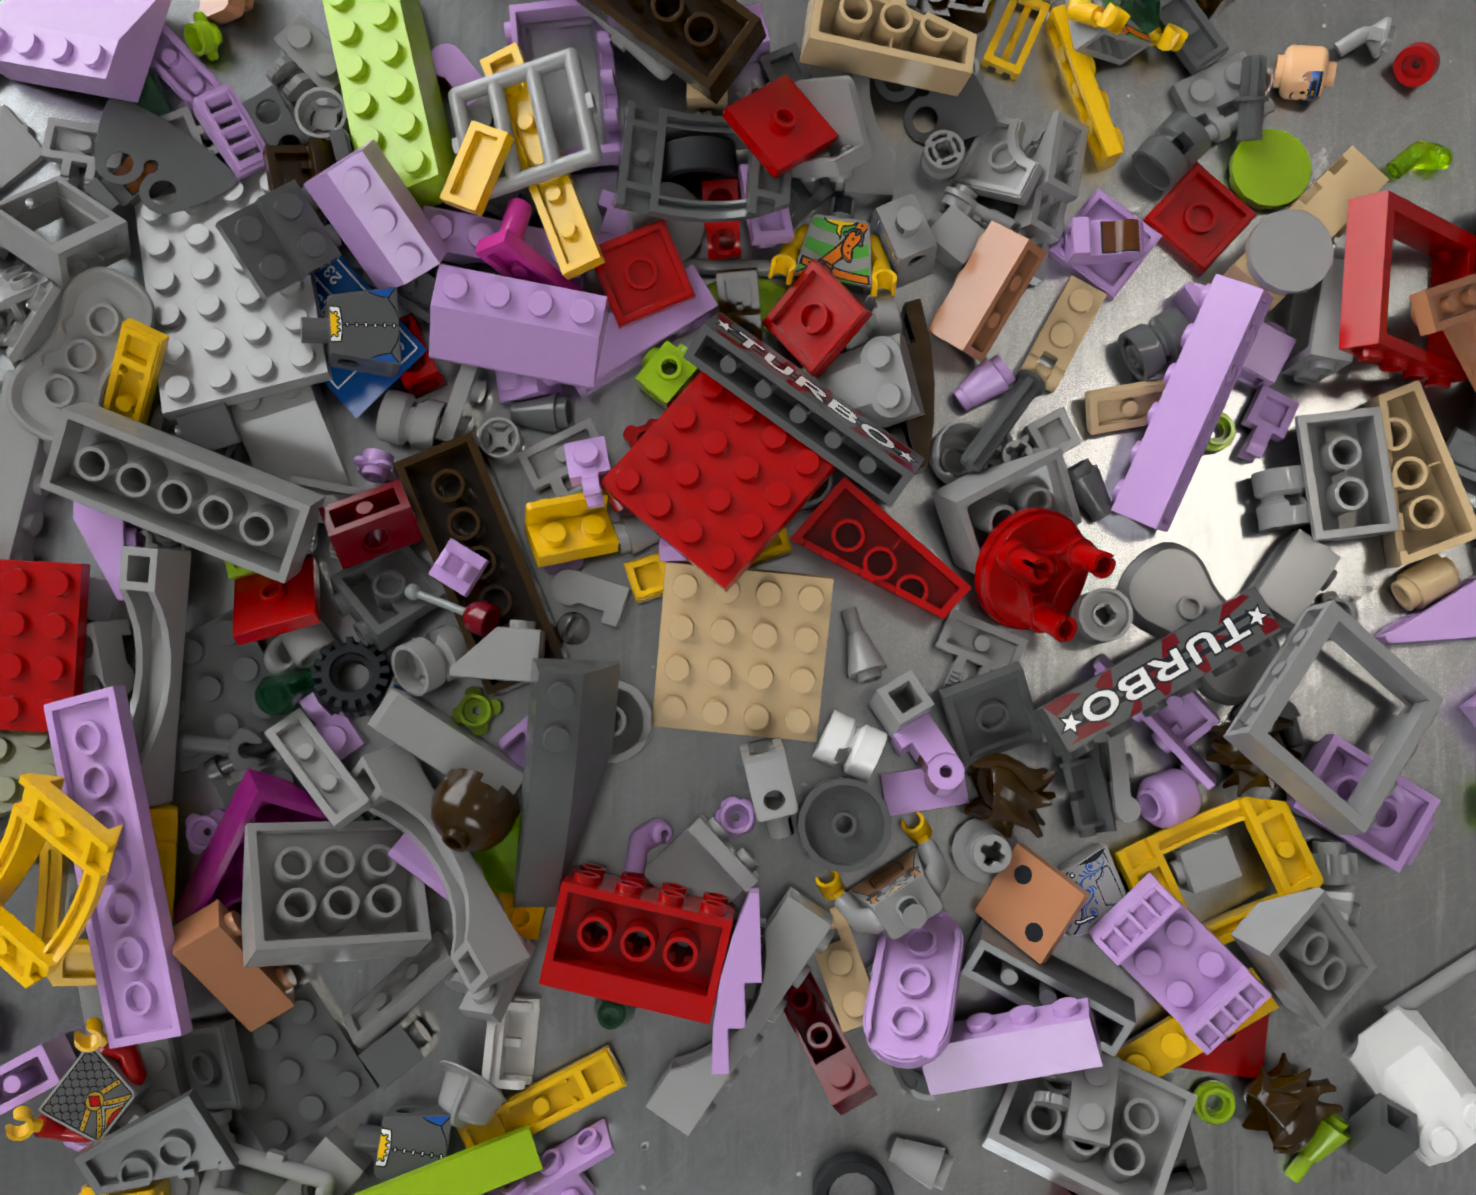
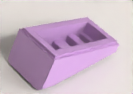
M226 83L196 96L193 99L194 115L237 179L242 180L265 169L263 150L266 144L230 84ZM233 119L236 121L235 124L222 130L219 127ZM244 134L247 137L246 139L239 141L231 146L228 143L229 141L237 137H240ZM253 148L257 152L241 161L236 157Z

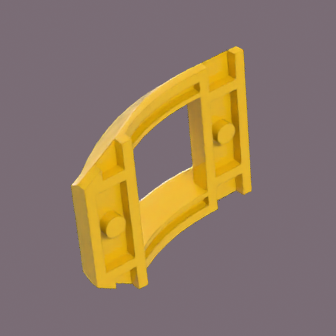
M35 773L20 775L19 783L24 786L22 800L13 804L9 822L0 843V967L25 989L35 985L54 972L82 934L102 895L123 827L122 824L111 829L106 828L64 794L62 787L65 777ZM46 840L84 871L75 898L61 925L47 945L3 907L33 866Z
M1244 796L1199 813L1183 823L1162 829L1114 853L1115 867L1117 872H1121L1129 891L1150 872L1189 910L1163 854L1207 834L1244 821L1278 893L1242 905L1202 922L1224 945L1234 941L1231 933L1258 902L1317 887L1320 888L1324 881L1287 802Z
M165 803L149 806L171 921L173 923L178 807ZM47 840L39 853L38 893L33 932L46 945L52 939L64 919L69 858ZM79 938L58 968L47 976L53 987L97 986L88 938Z

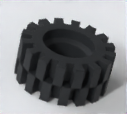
M353 636L346 637V643L340 644L339 639L332 641L333 648L328 650L324 647L320 651L322 655L321 660L316 658L313 664L316 671L312 672V680L315 683L314 687L321 701L326 707L329 706L332 712L337 715L339 712H343L345 717L353 718V713H358L360 717L366 716V710L370 708L375 712L379 707V701L383 700L392 681L391 668L385 654L380 652L374 643L365 646L361 640L355 642ZM351 663L361 664L369 671L367 683L356 691L343 690L337 684L339 671L345 665Z

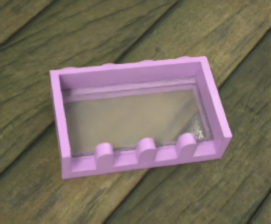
M549 0L509 5L510 21L504 22L506 43L509 46L516 42L522 49L526 62L569 47L578 50L588 92L591 91L594 95L598 110L593 116L602 151V160L600 163L590 167L618 166L622 137H620L621 118L614 44L610 40L612 35L594 20L576 0ZM563 68L543 75L554 130L563 156L584 150L566 69Z

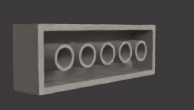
M87 401L62 407L39 488L283 584L300 573L320 515L318 508L323 507L326 498L324 495Z

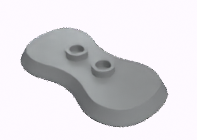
M96 266L80 272L69 282L62 295L57 321L49 338L37 351L16 367L8 382L6 390L8 410L25 430L44 441L52 443L62 407L83 401L102 407L103 396L109 380L122 322L132 318L154 328L156 313L154 302L149 293L137 281L118 270Z
M1162 542L1153 545L1139 554L1126 568L1118 585V591L1128 598L1133 608L1132 623L1141 630L1159 638L1164 637L1227 601L1216 589L1201 558L1191 549L1174 542ZM1276 635L1268 638L1272 646L1251 657L1244 652L1235 657L1234 659L1238 665L1217 677H1214L1213 673L1209 672L1199 678L1203 685L1198 689L1207 698L1217 703L1239 705L1250 696L1279 651L1280 644Z

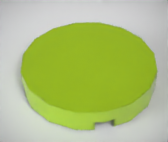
M1269 128L1262 130L1263 140L1241 141L1230 156L1228 167L1230 166V177L1228 179L1233 192L1242 202L1253 209L1264 210L1265 208L1282 209L1302 195L1309 184L1312 170L1309 153L1298 138L1286 131Z

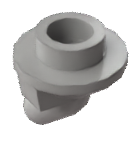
M1387 16L1372 26H1363L1335 42L1334 47L1339 56L1343 57L1365 43L1372 57L1377 59L1382 51L1389 52L1397 27L1391 26L1392 18Z

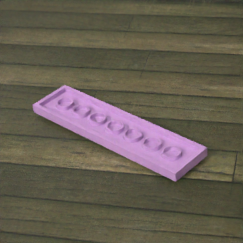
M125 685L111 686L44 704L56 774L59 777H65L62 792L106 828L111 829L123 824L105 887L95 911L86 925L109 1049L178 1037L193 1031L180 962L172 954L175 937ZM74 863L79 887L84 871Z

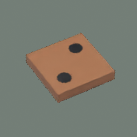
M1021 842L1015 845L1012 850L1010 864L996 875L974 912L1041 965L1047 962L1091 894Z

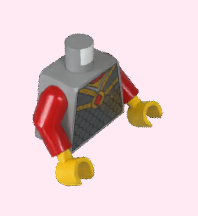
M96 1017L88 1019L86 1021V1029L92 1035H85L80 1031H75L74 1045L82 1053L38 1108L42 1115L34 1118L33 1111L29 1107H17L13 1111V1118L19 1121H26V1123L21 1126L5 1125L6 1136L12 1141L20 1142L26 1140L34 1133V1136L37 1138L91 1144L146 1115L148 1112L138 1104L150 1090L152 1083L147 1077V1069L139 1046L134 1044L109 1049L106 1032L103 1033L102 1021Z

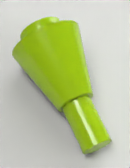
M1337 1113L1326 1116L1322 1120L1315 1137L1306 1148L1296 1155L1284 1173L1291 1180L1299 1184L1314 1163H1319L1351 1139V1136L1346 1131L1349 1124Z

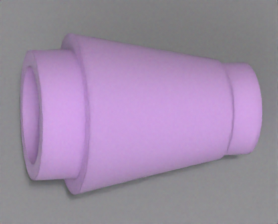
M996 354L990 360L985 357L983 362L952 393L967 412L972 407L974 408L1009 391V385L1015 382L1016 379L1005 362Z

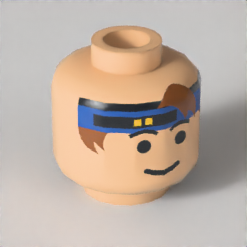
M1291 45L1286 49L1284 55L1278 54L1273 88H1279V94L1283 99L1315 101L1321 97L1324 87H1333L1337 62L1329 61V52L1324 46Z

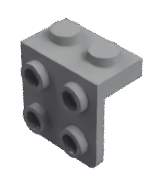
M845 75L801 79L794 82L839 136L832 146L792 168V178H801L802 182H812L822 177H829L830 182H838L850 178L854 175L853 169L874 158L854 80L850 76Z
M701 814L647 865L644 873L646 878L656 887L662 888L663 882L677 883L687 887L686 894L703 897L706 891L723 894L728 897L729 904L743 890L747 893L759 881V874L755 871L759 865L744 848L737 851L726 840L730 834L715 817L708 820Z

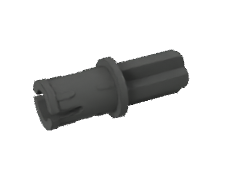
M1250 55L1242 59L1240 96L1235 98V103H1239L1236 141L1263 140L1264 103L1269 102V97L1265 96L1268 62L1266 56Z

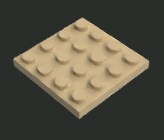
M666 561L653 703L654 726L817 742L834 577L748 568L733 586L725 592L690 562Z

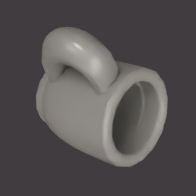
M321 619L318 624L280 634L266 648L264 654L266 669L271 674L284 675L292 671L296 666L298 668L313 666L316 658L321 660L322 655L320 651L324 647L328 650L333 648L332 641H335V639ZM281 642H283L292 658L288 663L282 662L279 657L278 648Z

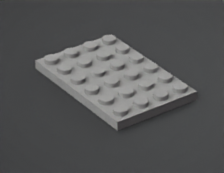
M266 170L259 171L242 180L237 179V184L225 193L184 211L171 214H157L149 210L142 201L134 206L145 289L152 298L156 310L153 329L169 336L161 371L158 376L162 414L169 421L175 420L177 416L217 404L225 403L227 406L333 380L331 366L327 364L326 344L301 343L300 339L301 317L322 318L314 274L263 301L215 226L217 221L254 203L258 197L269 192ZM176 193L152 198V200L157 204H167L175 198Z

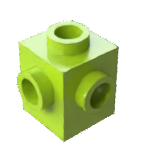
M668 340L661 348L654 346L649 350L641 362L643 369L635 377L637 386L665 410L700 373L699 368L683 358L688 348L681 343L675 347ZM669 372H675L672 375H667Z

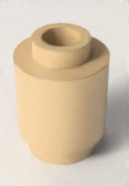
M1434 554L1398 574L1397 580L1391 584V591L1398 603L1406 610L1424 609L1457 589L1460 573L1451 559L1448 557L1442 558Z

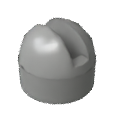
M568 612L559 618L556 629L563 642L570 645H578L588 638L590 623L581 613ZM575 617L580 621L569 638L564 634Z

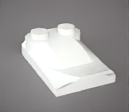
M1397 1006L1358 1035L1356 1049L1348 1054L1346 1058L1374 1097L1381 1093L1417 1114L1419 1148L1415 1153L1421 1162L1427 1166L1448 1162L1476 1143V1088L1417 1009L1407 1010Z

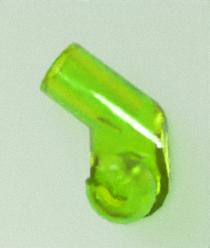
M1416 141L1388 162L1386 169L1395 179H1400L1413 168L1430 171L1444 170L1451 165L1453 152L1450 148L1444 147L1441 144Z

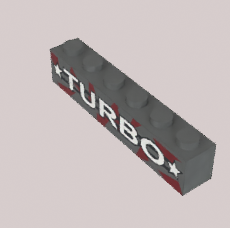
M721 312L704 322L683 358L889 506L893 505L925 459Z
M1255 586L1237 594L1035 709L1031 714L1056 757L1071 753L1074 759L1097 747L1094 739L1100 735L1107 733L1109 738H1112L1132 727L1133 725L1129 719L1142 712L1144 717H1148L1168 706L1164 698L1175 692L1182 697L1203 685L1199 678L1209 672H1212L1214 677H1217L1236 667L1238 664L1234 659L1235 657L1244 652L1251 657L1269 648L1272 644L1268 638L1279 633L1282 629Z

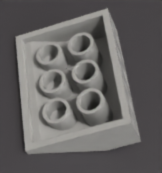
M387 820L352 821L338 832L329 821L247 823L244 839L241 914L244 968L417 956L432 940L425 883L387 855L404 833Z
M1120 1059L1110 1146L1103 1148L1063 1138L1066 1112L1039 1106L1033 1102L1034 1093L1037 1091H1050L1068 1098L1070 1085L1047 1081L1041 1077L1007 1083L981 1147L1078 1195H1164L1197 1095Z

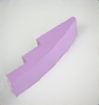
M759 887L750 888L733 928L724 960L713 1023L711 1075L729 1074V1029L746 1028L745 983H762Z

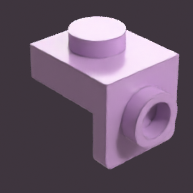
M495 371L500 404L511 405L513 402H522L541 395L545 396L557 392L562 395L563 393L561 383Z

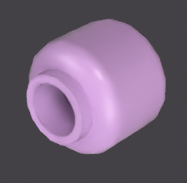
M1171 768L1146 777L1138 788L1136 800L1140 803L1141 815L1156 827L1163 829L1173 827L1197 815L1200 810L1201 795L1199 787L1193 778L1183 770Z

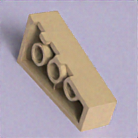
M809 0L800 63L958 97L973 72L977 35L930 12L923 15L909 8L905 0Z
M1352 145L1288 209L1302 210L1313 215L1328 229L1331 238L1334 235L1340 238L1347 230L1348 200L1377 193L1389 179ZM1247 251L1223 274V276L1262 288L1249 274L1246 264L1248 262ZM1266 290L1273 297L1269 311L1286 295L1273 294Z
M1414 381L1365 402L1364 408L1381 407L1400 529L1382 535L1386 569L1404 566L1476 539V515L1420 381Z

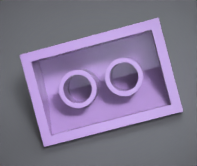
M374 139L303 184L377 289L399 287L407 284L440 264L449 250Z

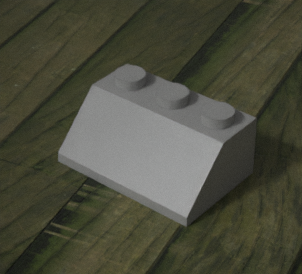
M1381 407L1296 416L1294 419L1313 541H1343L1377 537L1400 530Z
M1319 887L1258 902L1231 933V936L1283 1005L1322 1030L1330 1024L1377 968V965L1326 891Z

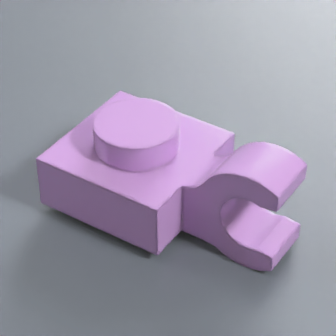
M1265 385L1258 388L1241 422L1242 425L1252 430L1241 445L1237 457L1253 463L1256 457L1258 459L1262 457L1269 439L1276 442L1284 439L1300 403Z
M600 436L565 443L564 450L572 487L582 485L588 509L605 506L600 482L611 471L605 437Z
M312 692L299 701L306 714L316 723V730L340 761L367 744L352 718L345 717L343 712H339L338 715L334 714L329 706L326 707L318 693Z

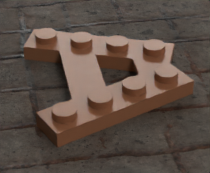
M1475 273L1410 294L1409 297L1411 301L1410 315L1414 324L1418 326L1420 337L1443 330L1476 392Z

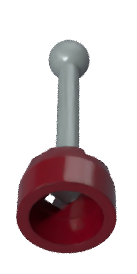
M412 583L405 587L404 594L409 600L421 599L462 615L466 629L483 638L492 632L499 623L500 609L491 603L479 601L471 603L465 608L421 591L420 586Z

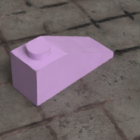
M1476 575L1459 583L1457 589L1424 609H1415L1373 636L1383 645L1475 638Z

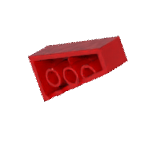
M845 476L789 539L942 619L950 613L972 588Z

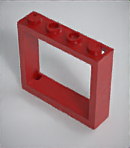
M1390 190L1349 199L1338 349L1358 357V362L1374 363L1379 365V370L1399 373L1402 375L1403 380H1419L1421 383H1424V388L1439 387L1441 389H1448L1451 387V383L1468 381L1469 379L1443 330L1428 334L1427 350H1424L1387 334L1393 239L1433 258L1431 287H1435L1475 274L1476 236Z

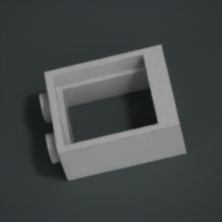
M60 176L51 178L0 201V245L63 289L80 272L96 266L108 267L131 255L127 221ZM61 218L80 230L52 244L34 232Z
M1333 258V264L1324 279L1307 292L1293 294L1287 335L1297 341L1280 374L1294 376V381L1298 383L1317 384L1353 361V355L1338 349L1344 259Z

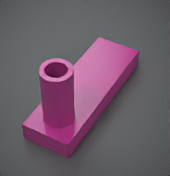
M520 198L510 199L507 203L499 232L480 239L475 254L502 276L585 292L573 281L567 280L556 267L523 241L532 206Z

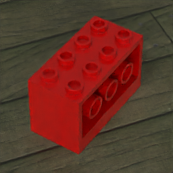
M581 863L580 868L573 866L561 883L539 985L710 1025L733 924L735 904H728L727 896L715 892L706 891L703 897L686 894L687 887L677 883L663 882L662 888L647 884L646 878L638 874L624 872L621 874V877L605 874V868L599 865ZM594 921L602 923L606 928L598 927ZM636 931L645 933L647 938L639 937ZM678 941L688 943V948L679 946Z

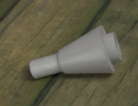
M849 607L842 610L841 614L848 634V679H857L858 684H866L882 678L881 671L885 670L888 666L868 633L863 630L857 607Z

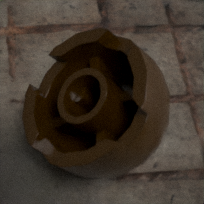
M465 768L451 769L446 777L440 781L432 797L431 819L437 832L441 835L443 843L450 849L457 852H464L465 850L470 852L488 851L504 841L510 834L521 809L517 799L506 787L502 785L499 791H497L490 785L480 781L484 775L483 773Z

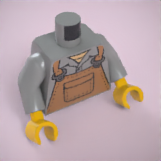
M916 812L920 818V824L914 829H910L904 819L901 822V827L910 840L915 844H919L917 849L913 848L849 889V892H844L845 885L839 872L829 870L834 880L827 884L821 883L819 878L815 877V882L823 898L826 900H836L834 906L856 932L860 934L882 933L891 940H895L912 929L921 928L929 918L944 908L941 894L944 892L950 878V869L936 841L930 840L933 830L922 813Z

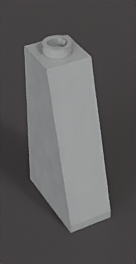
M394 688L389 691L367 723L370 727L445 775L451 769L458 768L483 773L481 782L490 785L497 791L503 785L517 799L521 808L524 772L522 766L460 723L454 721L453 718L423 697L414 696L407 691Z

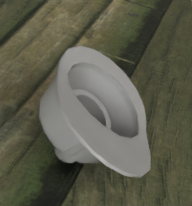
M440 1061V1066L445 1076L438 1104L451 1115L450 1123L452 1126L460 1129L466 1128L469 1123L484 1126L490 1122L503 1102L508 1103L509 1100L504 1098L496 1086L477 1073L450 1061Z

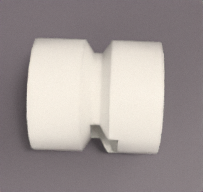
M833 710L820 736L812 759L832 768L840 764L843 766L845 774L866 783L880 758L888 734L867 724L859 728L856 726L854 718Z

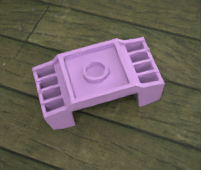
M1150 872L1088 930L1092 939L1117 966L1121 964L1181 1024L1185 1034L1207 1055L1272 996L1271 992Z

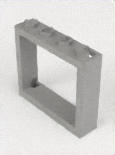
M1331 600L1305 609L1223 737L1335 835L1365 834L1376 822V813L1385 798L1395 790L1397 778L1404 766L1415 756L1417 752L1416 746L1424 732L1434 724L1436 712L1444 698L1335 601ZM1328 638L1334 641L1405 704V707L1347 802L1268 734Z

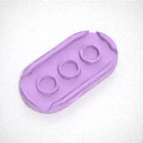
M944 909L929 918L921 928L912 929L898 939L891 940L884 934L879 933L864 1009L863 1028L868 1045L873 1053L883 1062L897 1068L913 1069L931 1063L943 1053L951 1038L964 957V939L958 923Z

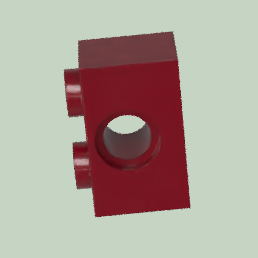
M399 479L318 508L343 570L423 540L413 510Z

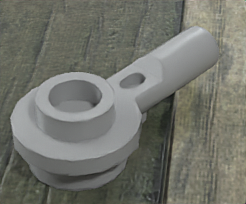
M957 183L955 188L946 186L943 191L945 197L941 205L945 209H948L953 203L978 224L985 222L989 225L992 220L1012 231L1015 230L1018 221L996 209L990 210L977 203L975 200L978 195L967 186Z

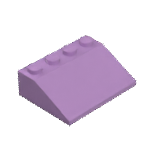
M6 0L0 6V73L14 81L138 103L172 0Z

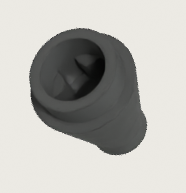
M559 392L511 404V421L515 426L559 433L573 425L574 409L570 396H562Z
M1086 458L1067 469L1076 502L1091 516L1094 522L1105 518L1113 512L1111 510L1113 504L1097 464L1092 465L1090 460Z

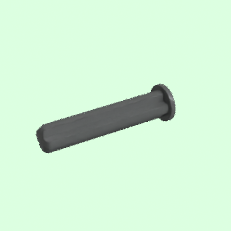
M1025 369L1018 371L1015 375L1016 381L1013 387L960 457V463L965 466V470L971 473L973 471L981 472L1034 397L1043 394L1046 386L1039 375Z

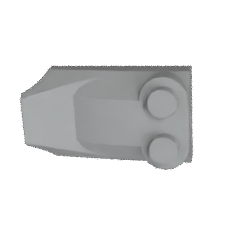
M901 333L889 337H874L864 346L839 354L819 378L812 376L805 367L801 368L803 372L881 428L925 415L906 338Z

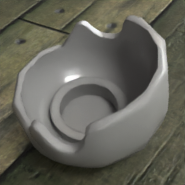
M960 419L945 425L932 439L929 463L936 476L943 483L949 484L971 473L965 470V466L960 463V457L979 433L981 427L978 424ZM989 461L986 463L983 469L988 468Z

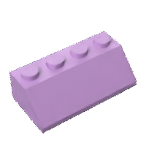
M439 264L430 307L429 357L594 390L609 314L608 297Z

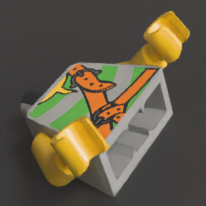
M1065 0L1066 15L1069 21L1074 51L1117 65L1123 64L1149 46L1156 45L1162 51L1171 50L1178 52L1189 35L1184 29L1171 23L1167 24L1163 33H1161V28L1157 25L1148 23L1147 27V22H1144L1138 13L1136 22L1132 18V10L1136 11L1139 7L1130 8L1125 3V0H1123V7L1122 0ZM1125 5L1130 9V14L1125 11ZM1139 18L1144 22V27L1139 24Z
M845 196L832 197L829 215L813 214L810 224L800 225L795 230L792 242L784 243L779 254L773 257L768 274V279L772 280L775 274H783L787 277L786 285H791L792 280L794 283L810 262L816 259L854 296L867 297L871 288V296L877 297L878 289L883 288L889 290L891 297H894L897 284V275L891 270L889 258L879 237L870 233L869 222L853 219L855 200Z

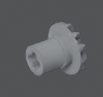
M974 818L967 820L955 832L951 852L956 868L966 878L981 884H991L996 875L1010 864L1012 850L1018 841L1013 831L1010 838H1005L1000 832L988 827L984 821Z

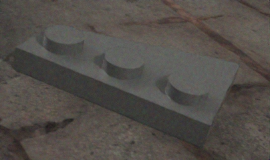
M193 1088L83 1148L76 1154L73 1161L94 1193L102 1195L148 1186L153 1180L178 1176L179 1179L196 1176L200 1171L219 1168V1171L235 1169L239 1158Z

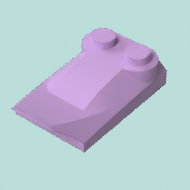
M1327 733L1311 748L1303 765L1347 802L1373 758L1336 734ZM1399 775L1395 790L1385 798L1376 813L1377 820L1365 834L1335 835L1288 793L1286 802L1295 814L1311 820L1392 871L1400 873L1404 865H1411L1432 830L1435 824L1433 813L1441 800Z

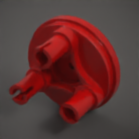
M1044 507L1026 508L1013 513L1000 522L984 542L975 568L976 594L985 612L1000 624L1012 629H1031L1036 633H1046L1060 643H1063V640L1069 642L1077 632V622L1074 618L1065 614L1079 598L1086 583L1088 572L1099 579L1109 577L1115 569L1116 560L1111 559L1114 557L1113 554L1096 548L1092 541L1084 538L1076 524L1064 514Z

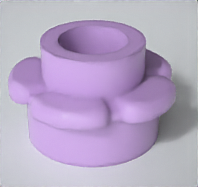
M732 796L724 799L721 802V808L715 813V818L729 832V837L738 838L743 833L751 832L756 823V818L753 814L755 812L754 806L749 800L744 798L740 800ZM734 813L739 814L740 818L738 821L732 819Z

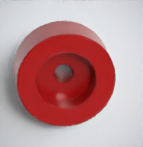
M1415 42L1408 45L1394 60L1393 72L1396 79L1407 87H1418L1425 84L1439 69V53L1435 47L1426 42Z

